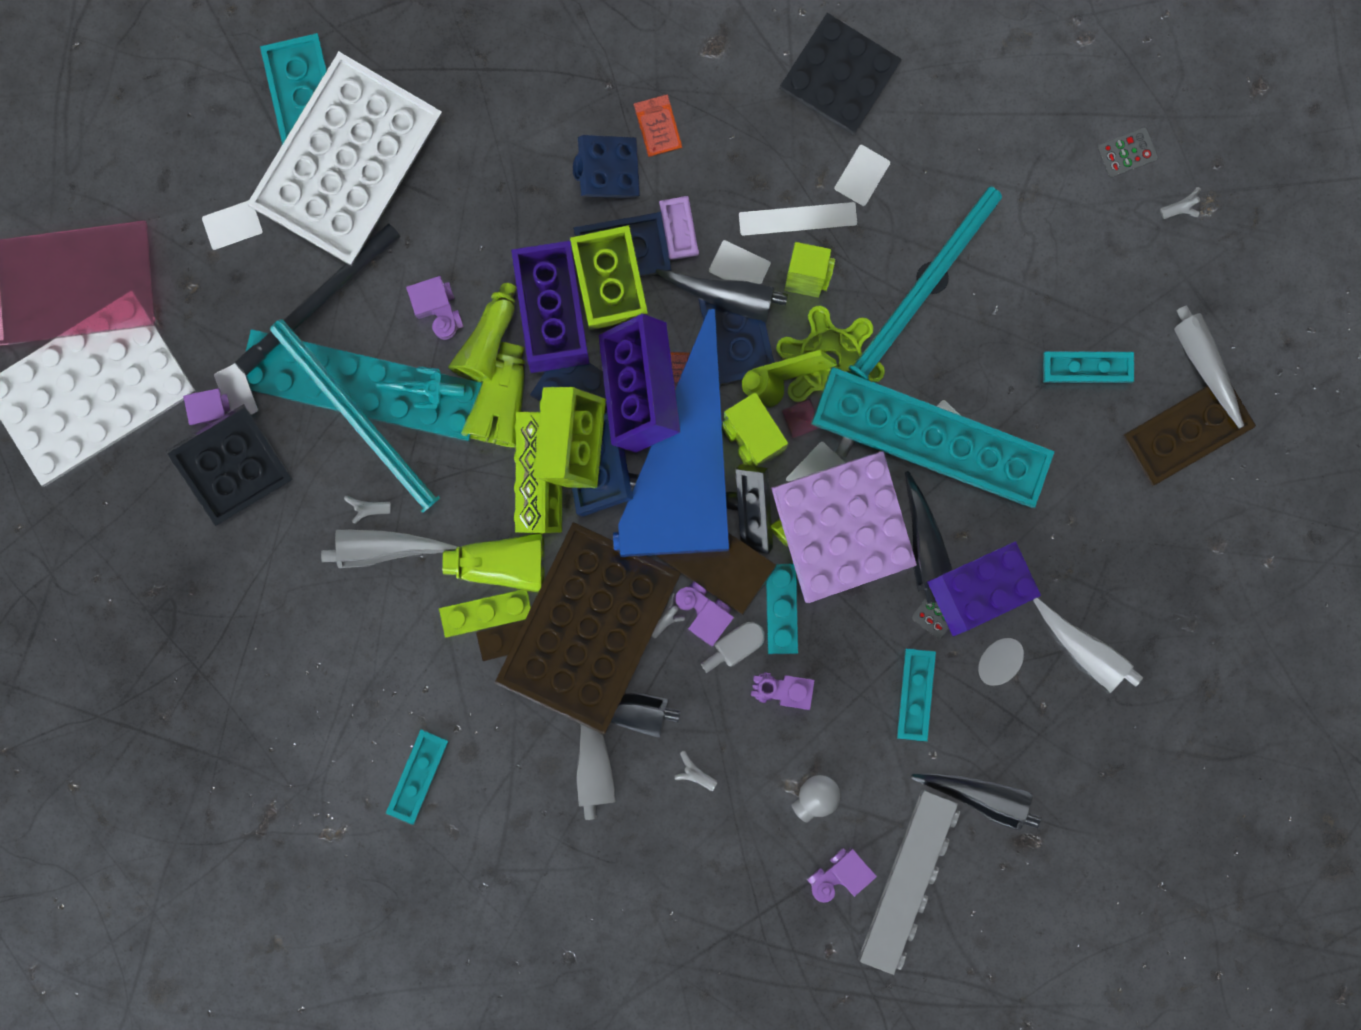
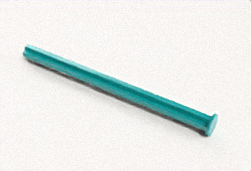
M992 186L987 188L856 363L848 367V370L853 375L869 380L868 375L1002 199L999 190Z
M283 319L277 320L270 327V331L423 508L421 512H425L441 497L439 495L435 497L287 323Z

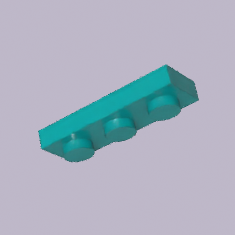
M1045 351L1043 353V383L1134 382V352Z
M776 564L777 567L766 581L768 654H798L796 570L794 564Z
M905 649L897 728L898 739L928 741L936 658L935 651Z
M422 729L420 730L385 814L409 824H415L449 743L448 740Z

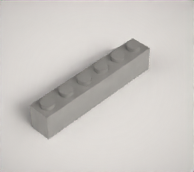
M921 790L859 954L858 960L861 963L892 975L895 974L896 969H902L907 953L903 952L907 940H913L918 924L914 923L917 912L923 913L928 900V896L924 895L928 883L934 884L939 868L935 866L939 855H945L950 839L945 838L949 827L954 828L960 815V811L956 810L958 803Z

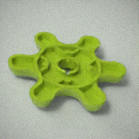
M815 306L808 314L811 333L807 338L796 340L791 337H784L777 343V353L784 359L800 356L818 349H822L825 353H834L839 360L835 368L852 374L848 367L854 365L862 355V344L872 335L873 324L867 318L862 317L856 319L850 327L838 329L832 324L828 309L823 306ZM880 362L876 364L868 375L869 381L876 383L883 378L885 369ZM831 368L797 377L788 386V396L795 402H802L812 392L817 390L823 391Z

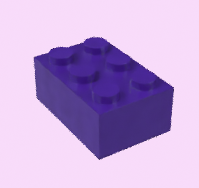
M1016 541L927 582L952 636L966 632L1041 596Z

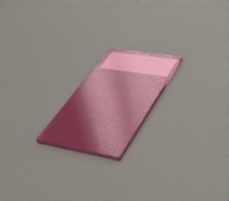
M137 221L1 239L0 346L155 326L156 319L154 317L147 222Z

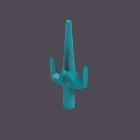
M417 368L418 372L431 375L427 381L376 382L375 384L378 388L427 395L430 402L415 403V408L436 409L440 404L441 395H465V384L442 383V374L439 368ZM420 385L424 386V389L406 388L405 386Z

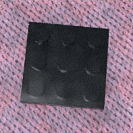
M826 13L779 89L855 135L902 59L831 14Z
M244 404L166 450L168 457L215 526L292 480L286 467Z

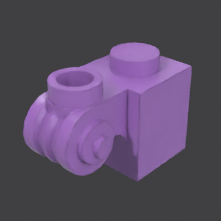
M441 276L406 287L417 319L430 315L438 317L432 324V329L438 338L448 340L456 334L458 328L464 327L459 311H452L449 300L454 299L450 283H443Z
M219 388L183 396L190 426L203 423L211 424L226 415L225 412L231 411L227 394L221 395Z
M693 581L689 587L682 588L677 592L676 604L680 609L686 611L695 608L697 617L688 630L713 647L734 618L729 614L732 609L719 599L714 603L706 598L705 595L708 591Z
M766 672L759 674V676L754 675L751 696L755 697L759 702L766 703L767 700L777 699L780 706L810 710L815 680L786 675L783 676V680H777L771 676V673Z
M842 848L830 859L833 864L825 872L819 868L807 880L812 886L811 890L814 898L819 902L825 903L834 898V885H844L855 897L877 876L852 848L848 851Z

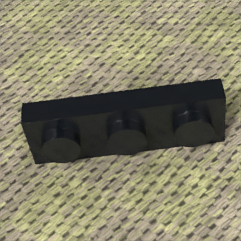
M740 464L736 468L740 540L756 552L769 554L773 549L768 468Z

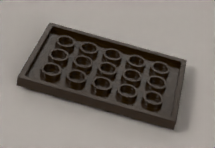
M573 522L495 680V684L605 735L681 572L647 556L621 557L620 550H614L613 540Z

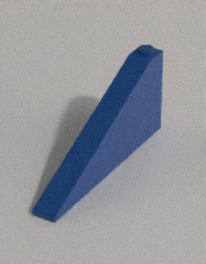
M715 309L708 310L675 389L680 433L651 446L632 491L633 499L628 501L618 524L619 532H613L614 550H620L621 557L729 551Z

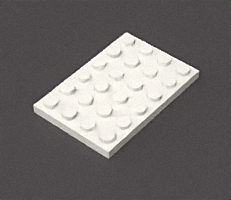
M338 52L247 204L249 207L352 266L440 119L442 111Z
M132 291L0 373V420L40 485L45 487L184 401V395L194 394L196 391L136 294Z

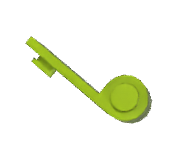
M818 349L748 371L743 377L742 389L747 396L756 392L764 406L773 407L783 398L784 380L835 367L837 362L834 358L823 352L822 349Z

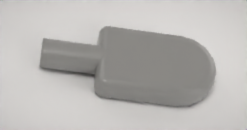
M745 622L715 642V647L718 651L701 662L700 665L706 673L724 661L728 666H734L763 645L765 640L763 628L755 622Z

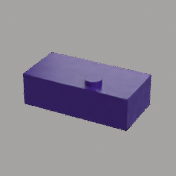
M563 241L512 249L530 373L590 364L571 242Z
M640 314L598 335L611 445L636 453L680 433L667 323L651 316Z

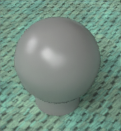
M812 776L800 788L799 798L792 804V808L797 816L806 823L814 817H825L838 808L841 800L840 789L836 782L827 776Z

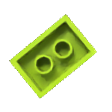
M629 225L571 237L570 241L589 330L622 324L640 314L648 315Z
M543 387L540 400L539 428L537 430L536 458L533 463L534 478L567 488H597L606 405L605 398L574 387Z
M756 392L724 412L722 431L730 443L736 441L739 450L737 454L744 465L762 467L785 452L788 442Z

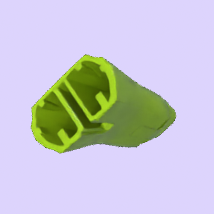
M503 283L498 292L492 293L491 298L493 300L486 305L476 328L448 366L453 373L471 381H492L499 345L515 312V300L513 299L517 290L515 285Z
M501 342L492 381L482 382L477 398L462 429L461 434L463 436L470 434L471 439L516 448L514 425L516 422V412H522L525 382V361L522 360L524 347Z
M534 533L496 541L473 543L456 547V551H443V575H456V578L472 582L539 592L545 580V566L541 565V561L545 560L544 534Z

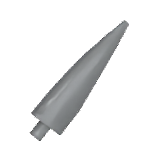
M1187 305L1179 308L1177 313L1182 322L1174 330L1185 352L1238 428L1243 427L1244 423L1229 375L1202 314L1192 315Z
M336 530V550H321L322 562H337L338 568L368 567L380 562L413 555L456 551L457 546L425 537L389 531Z
M1039 598L1033 600L1059 641L1074 659L1110 693L1124 678L1135 687L1143 679L1140 674L1132 669L1134 667L1133 663L1112 646L1072 625Z
M580 724L581 734L576 776L579 806H584L585 820L597 819L596 805L616 802L615 787L603 734Z

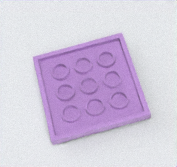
M878 451L771 487L806 603H811L917 566L883 451Z

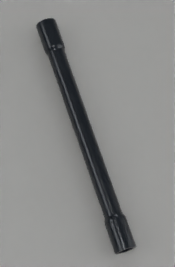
M389 223L382 228L360 251L352 266L346 263L284 319L287 325L293 331L297 329L377 255L382 254L400 237L396 229ZM270 332L234 363L247 376L281 342Z

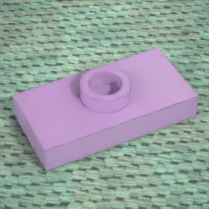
M684 196L659 201L669 259L676 260L698 256L699 251L689 197Z

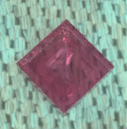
M811 399L782 410L793 438L820 428L811 424L815 413Z

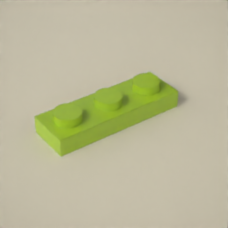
M517 590L439 608L445 638L523 621L531 609L528 591Z

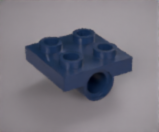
M582 135L578 137L579 154L575 156L573 161V175L577 181H580L581 196L636 198L640 196L636 137Z

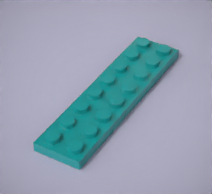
M251 329L246 351L259 343L269 333ZM302 341L367 418L470 442V434L463 436L461 432L482 383L442 374V383L465 384V395H441L440 404L436 409L415 408V403L430 402L428 396L407 391L378 388L375 384L376 382L427 381L431 377L430 374L418 372L415 367ZM281 343L246 376L249 387L253 392L339 411ZM420 385L405 386L406 388L424 389V386Z
M835 367L830 369L811 422L814 426L1030 508L1036 507L1055 452Z

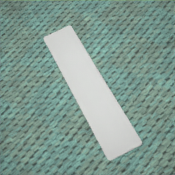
M854 202L740 212V233L744 236L857 225L856 205Z

